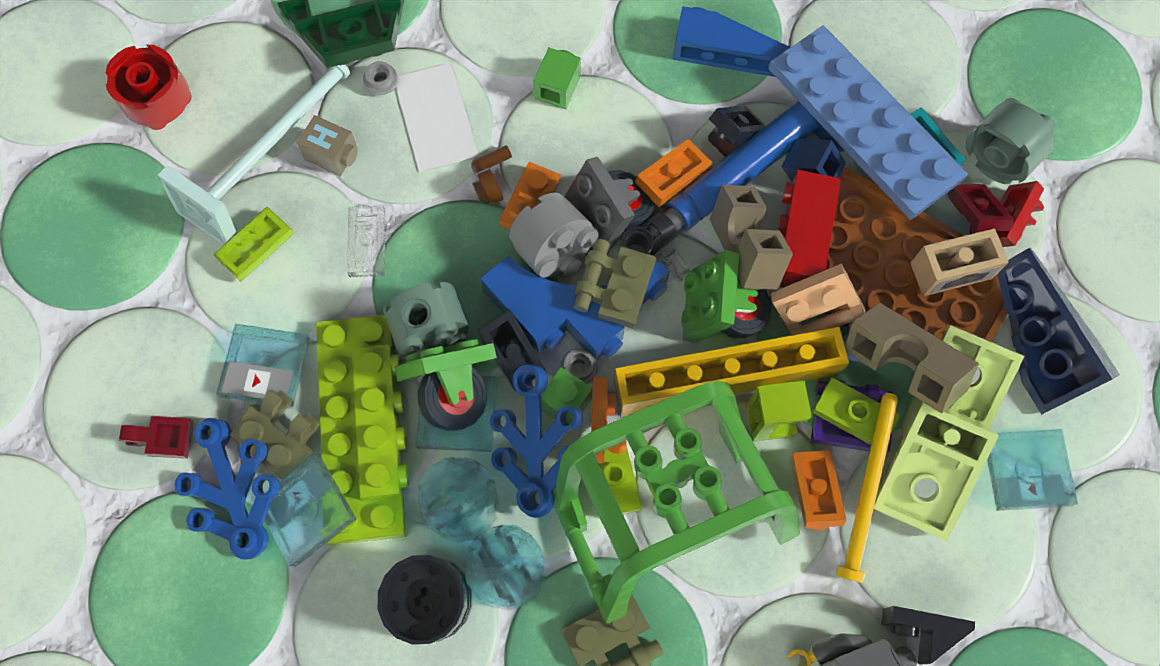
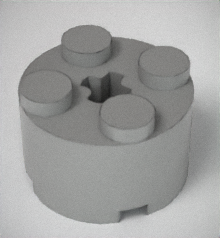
M559 193L545 194L538 198L542 203L533 209L527 205L518 214L511 226L509 239L513 242L512 247L540 277L554 278L562 274L570 277L580 269L582 265L581 259L585 256L590 246L596 242L598 232L563 195Z

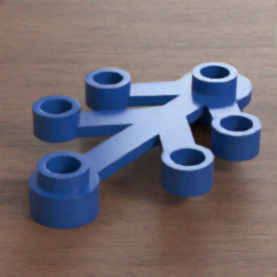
M522 365L514 373L513 386L519 394L525 396L526 436L516 426V416L511 410H495L490 417V424L492 429L496 432H501L527 461L528 476L517 465V453L512 448H497L492 453L491 462L493 467L498 471H502L518 489L516 499L520 510L530 517L539 518L549 514L554 506L555 496L553 490L555 489L562 454L569 446H564L559 450L558 461L545 475L543 461L568 430L578 429L582 425L583 413L576 406L560 408L556 414V420L543 435L541 393L548 385V377L540 366ZM533 375L536 376L535 387L532 385ZM569 411L573 415V421L570 425L566 420ZM502 415H504L506 418V424L504 427L501 425ZM503 453L507 456L506 465L502 463ZM537 491H538V493H539V495H540V503H539V504L537 503L536 498H535V495H536V492H537Z
M206 418L196 426L194 435L198 444L208 450L220 488L202 481V478L196 473H181L176 478L174 487L181 496H197L228 509L233 524L215 518L214 513L210 509L195 508L187 515V526L193 532L208 531L228 540L230 550L239 559H254L268 545V532L262 525L272 498L280 490L279 480L273 475L265 474L258 475L254 479L259 463L267 455L265 443L256 439H247L240 445L239 455L243 461L235 478L225 450V446L231 438L229 435L231 428L224 420ZM211 428V436L208 438V431ZM255 445L256 454L254 457H251L250 449ZM190 478L191 488L187 490L186 482ZM267 480L269 482V490L264 493L262 487L263 483ZM252 484V492L256 498L248 515L244 503ZM200 514H202L204 518L203 524L201 526H199L198 524V517ZM246 533L249 536V542L247 546H245L244 537Z

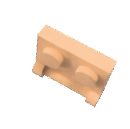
M842 264L771 293L772 302L790 331L791 336L840 327L855 321L866 313ZM844 304L849 306L803 326L800 323Z

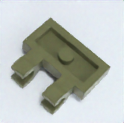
M270 390L261 401L260 406L258 404L249 406L229 435L240 445L247 439L263 441L267 447V455L261 463L285 483L294 479L312 454L313 450L305 443L317 430L320 422L309 413L305 417L298 414L291 422L289 428H285L277 420L289 407L293 399L282 390H279L277 394ZM253 445L250 449V453L253 456H255L256 454L255 445Z

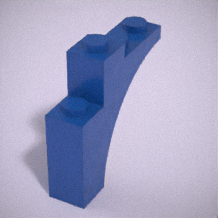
M509 256L480 278L483 292L501 312L508 308L512 311L530 344L538 353L546 347L549 349L556 347L565 338L566 334L564 332L566 331L583 349L591 352L597 361L602 356L606 358L611 357L623 345L621 340H623L625 327L599 319L598 313L601 304L591 301L587 312H581L573 308L577 297L574 293L576 288L574 285L561 284L539 277L521 267ZM661 261L657 262L654 266L642 304L648 299L652 302L657 300L668 288L666 284L670 271ZM608 284L599 285L598 287L607 289Z

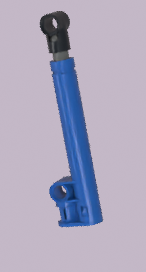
M797 101L683 189L679 195L670 199L665 204L666 211L664 213L658 211L640 226L627 229L622 235L620 248L621 246L628 248L630 245L637 244L645 249L641 253L654 256L678 237V230H690L699 220L704 219L713 211L722 185L746 186L787 154L796 139H806L814 133L820 140H832L839 152H845V150L807 109Z

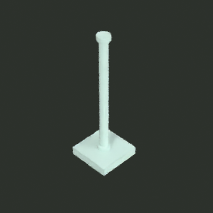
M346 65L330 67L331 69L207 191L167 165L157 176L176 213L222 245L228 242L237 232L225 204L220 199L340 79L345 80L350 75L348 67Z

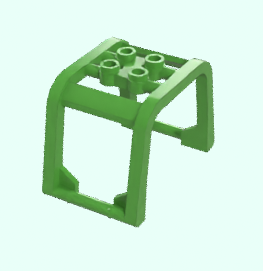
M715 381L696 386L612 422L581 437L562 454L554 490V508L606 624L626 616L628 603L637 580L660 565L764 518L769 523L780 545L800 535L796 506L788 491L779 490L742 423L735 395L727 382ZM708 405L714 407L719 417V432L736 464L743 461L761 494L760 497L733 509L729 508L720 491L722 484L720 472L708 465L701 451L702 441L700 434L694 429L687 428L682 419V416ZM663 424H667L674 438L673 451L677 457L676 460L670 461L665 468H662L663 460L660 451L656 447L648 445L643 433ZM624 441H628L635 455L634 468L636 474L646 480L653 495L654 511L662 518H666L674 534L641 551L595 456ZM581 479L621 563L615 568L613 575L609 573L602 577L582 533L587 530V521L578 498ZM693 479L692 488L694 494L698 498L706 500L714 517L689 527L681 511L682 497L678 488H683Z

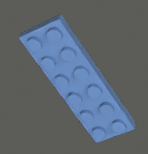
M824 25L770 62L769 70L910 220L961 183L968 175L949 153Z

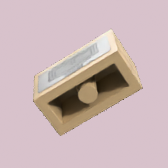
M991 229L923 246L910 264L923 296L993 279L1009 262L996 230Z

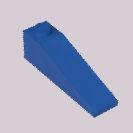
M682 6L673 60L776 77L769 70L770 62L791 47L718 12L705 10L701 7L691 8Z

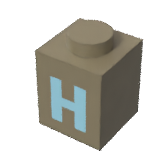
M316 115L313 116L296 143L304 160L339 176L342 175L347 166L349 167L354 163L358 152V147L351 131Z

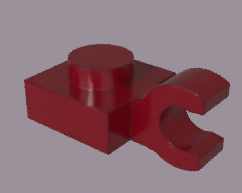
M151 416L149 427L121 425L119 441L126 442L125 445L146 446L144 454L149 457L188 459L194 421L190 418Z

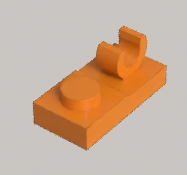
M687 139L639 173L635 183L660 207L708 171L712 161Z
M528 162L499 219V225L510 230L518 214L527 205L533 209L542 203L538 199L539 197L555 193L561 182V174Z
M593 377L591 432L606 426L607 416H615L616 393H608V378ZM626 441L610 447L608 450L615 454L625 453ZM605 450L595 455L598 463H604Z
M831 450L793 452L791 464L804 527L811 528L813 531L844 526L846 515Z

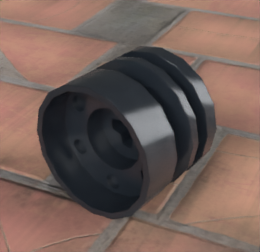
M431 555L410 556L397 562L384 575L378 590L377 610L384 627L396 639L412 645L432 644L455 635L467 622L472 609V588L466 574L455 563ZM427 589H429L430 593L438 595V601L432 603L431 611L428 605L421 604V598L427 596Z

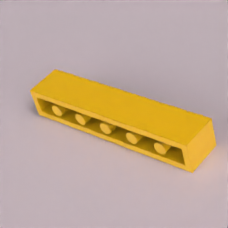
M840 327L615 368L614 386L621 416H626L708 382H727L733 394L738 395L754 392L758 386L803 380L807 382L839 376L849 364V359Z

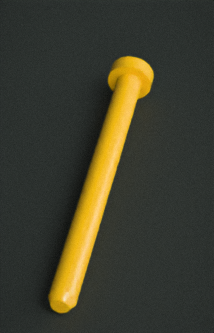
M885 393L882 397L844 565H838L836 570L837 576L857 582H863L865 572L860 570L897 408L898 398L895 394Z

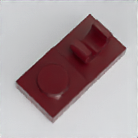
M958 184L949 191L948 198L971 224L970 234L991 229L1011 231L1014 218L985 184Z

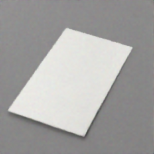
M452 62L399 75L396 91L419 172L479 157Z

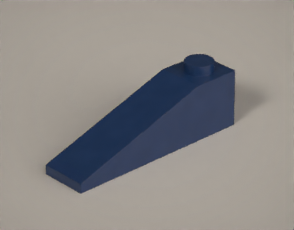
M1028 248L1009 259V263L997 276L1004 307L1009 316L1013 334L1011 335L1013 347H1016L1017 353L1024 356L1019 369L1021 382L1041 415L1118 377L1120 374L1105 350L1032 248Z

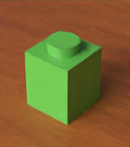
M548 47L533 81L534 98L567 109L581 76V58L567 50H556Z
M560 367L541 394L542 411L556 419L558 410L564 406H576L583 413L592 400L593 388ZM570 411L566 416L569 425L573 421V415Z

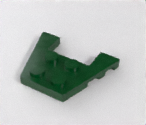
M286 0L277 4L285 21L327 68L395 51L404 0H374L315 16L312 15L308 0Z

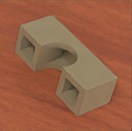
M722 185L709 220L724 250L739 253L738 279L743 289H778L793 253L780 230H761L762 220L767 207L755 186Z
M878 303L852 323L845 346L847 353L875 371L882 365L891 362L901 363L910 367L915 374L908 392L941 414L968 391L979 365L975 360L881 303Z

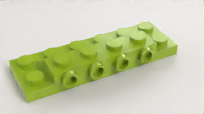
M385 315L316 322L322 469L333 486V490L324 496L325 544L333 546L406 537L403 488L409 487V471L407 464H402L401 450L407 449L405 427H399L398 413L404 412V397L402 390H397L394 368L401 365L400 354H394V341Z

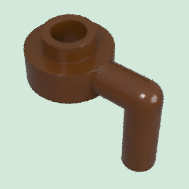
M507 145L476 158L471 163V168L478 179L472 183L476 194L481 202L487 200L490 206L504 200L490 168L512 158Z

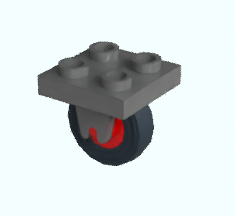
M594 157L585 161L564 197L597 230V239H603L610 243L608 254L623 232L631 227L640 226L649 219L654 209V202L635 183L637 176L622 170L607 171L599 157ZM595 243L590 246V250H593Z

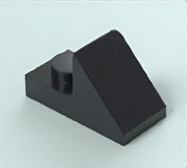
M746 106L717 108L709 117V120L716 127L708 135L707 139L726 157L766 125Z
M509 308L477 328L482 345L494 344L497 357L494 360L514 391L516 390L513 386V376L520 366L537 365L546 371Z
M898 606L887 607L882 611L881 625L894 627L893 634L918 638L919 632H921L918 655L919 665L933 663L975 630V621Z

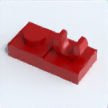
M1038 181L1009 185L1000 203L1014 218L1011 231H996L1002 247L1016 246L1022 237L1025 227L1036 224V220L1031 216V213L1043 211L1044 209L1043 203L1039 200L1044 188Z

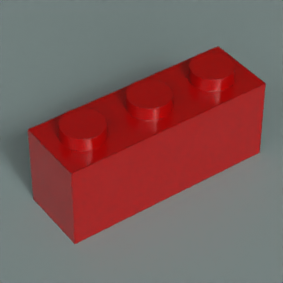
M797 170L793 182H786L781 203L787 204L786 214H780L776 230H780L793 255L781 280V285L789 286L826 270L841 178Z

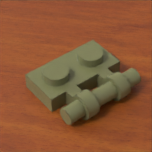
M597 239L593 250L588 251L585 264L587 268L583 279L577 282L574 291L577 297L573 308L581 312H587L591 301L601 304L598 313L599 319L634 329L657 257L621 246L617 259H613L607 256L610 243L603 239ZM601 271L611 274L607 289L597 286Z
M633 595L630 597L627 614L624 617L606 624L600 609L561 630L578 666H583L594 660L596 666H652L650 661L664 654L656 639L643 647L640 644L637 635L650 629V626ZM626 643L630 654L610 664L605 653Z

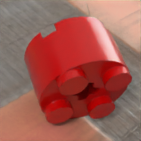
M146 44L148 48L136 49L135 46L127 47L118 52L107 65L105 72L107 75L106 90L132 122L153 130L163 129L167 123L176 119L184 111L187 104L190 103L192 95L188 83L172 57L164 49Z

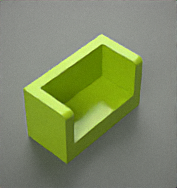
M805 380L758 386L746 405L753 442L794 437L797 434L796 422L808 421L812 416Z

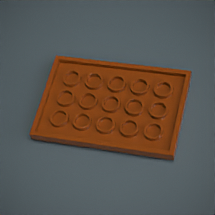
M844 166L839 176L841 183L826 270L842 264L866 312L878 303H881L940 340L949 324L992 342L1008 314L1004 307L997 275L990 280L923 296L910 264L923 246L965 235L925 212H921L910 220L878 185ZM779 285L782 288L787 287L786 285ZM844 304L824 313L830 315L849 306Z

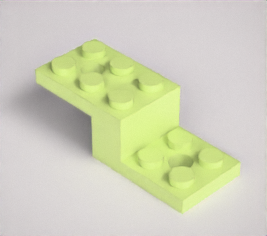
M949 324L941 340L979 363V379L974 384H971L968 391L942 414L917 397H913L900 424L904 437L877 492L874 505L875 510L945 541H948L999 437L991 428V424L1024 358L1022 354ZM921 479H931L936 482L937 489L930 497H919L914 492L916 483Z

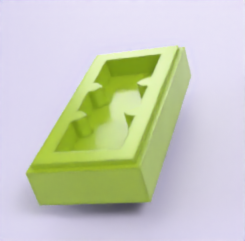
M267 206L213 255L230 273L242 282L284 244L294 232Z
M831 377L812 413L871 445L881 404ZM896 412L894 416L891 433L901 416Z
M627 444L626 452L622 454H615L606 449L604 463H599L623 515L641 511L642 504Z

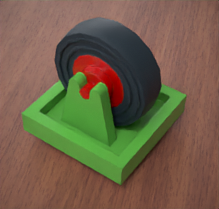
M725 250L688 272L684 283V290L687 293L686 305L681 317V324L684 327L682 340L696 343L718 332L731 338H747L760 332L768 323L771 314L770 297L766 289H743L738 279L739 253Z
M473 339L445 348L440 346L407 355V363L395 366L394 368L398 382L423 377L418 389V405L423 417L432 426L444 431H459L474 425L483 415L487 404V388L482 377L472 365L496 359L497 357L493 343L479 346L478 339Z

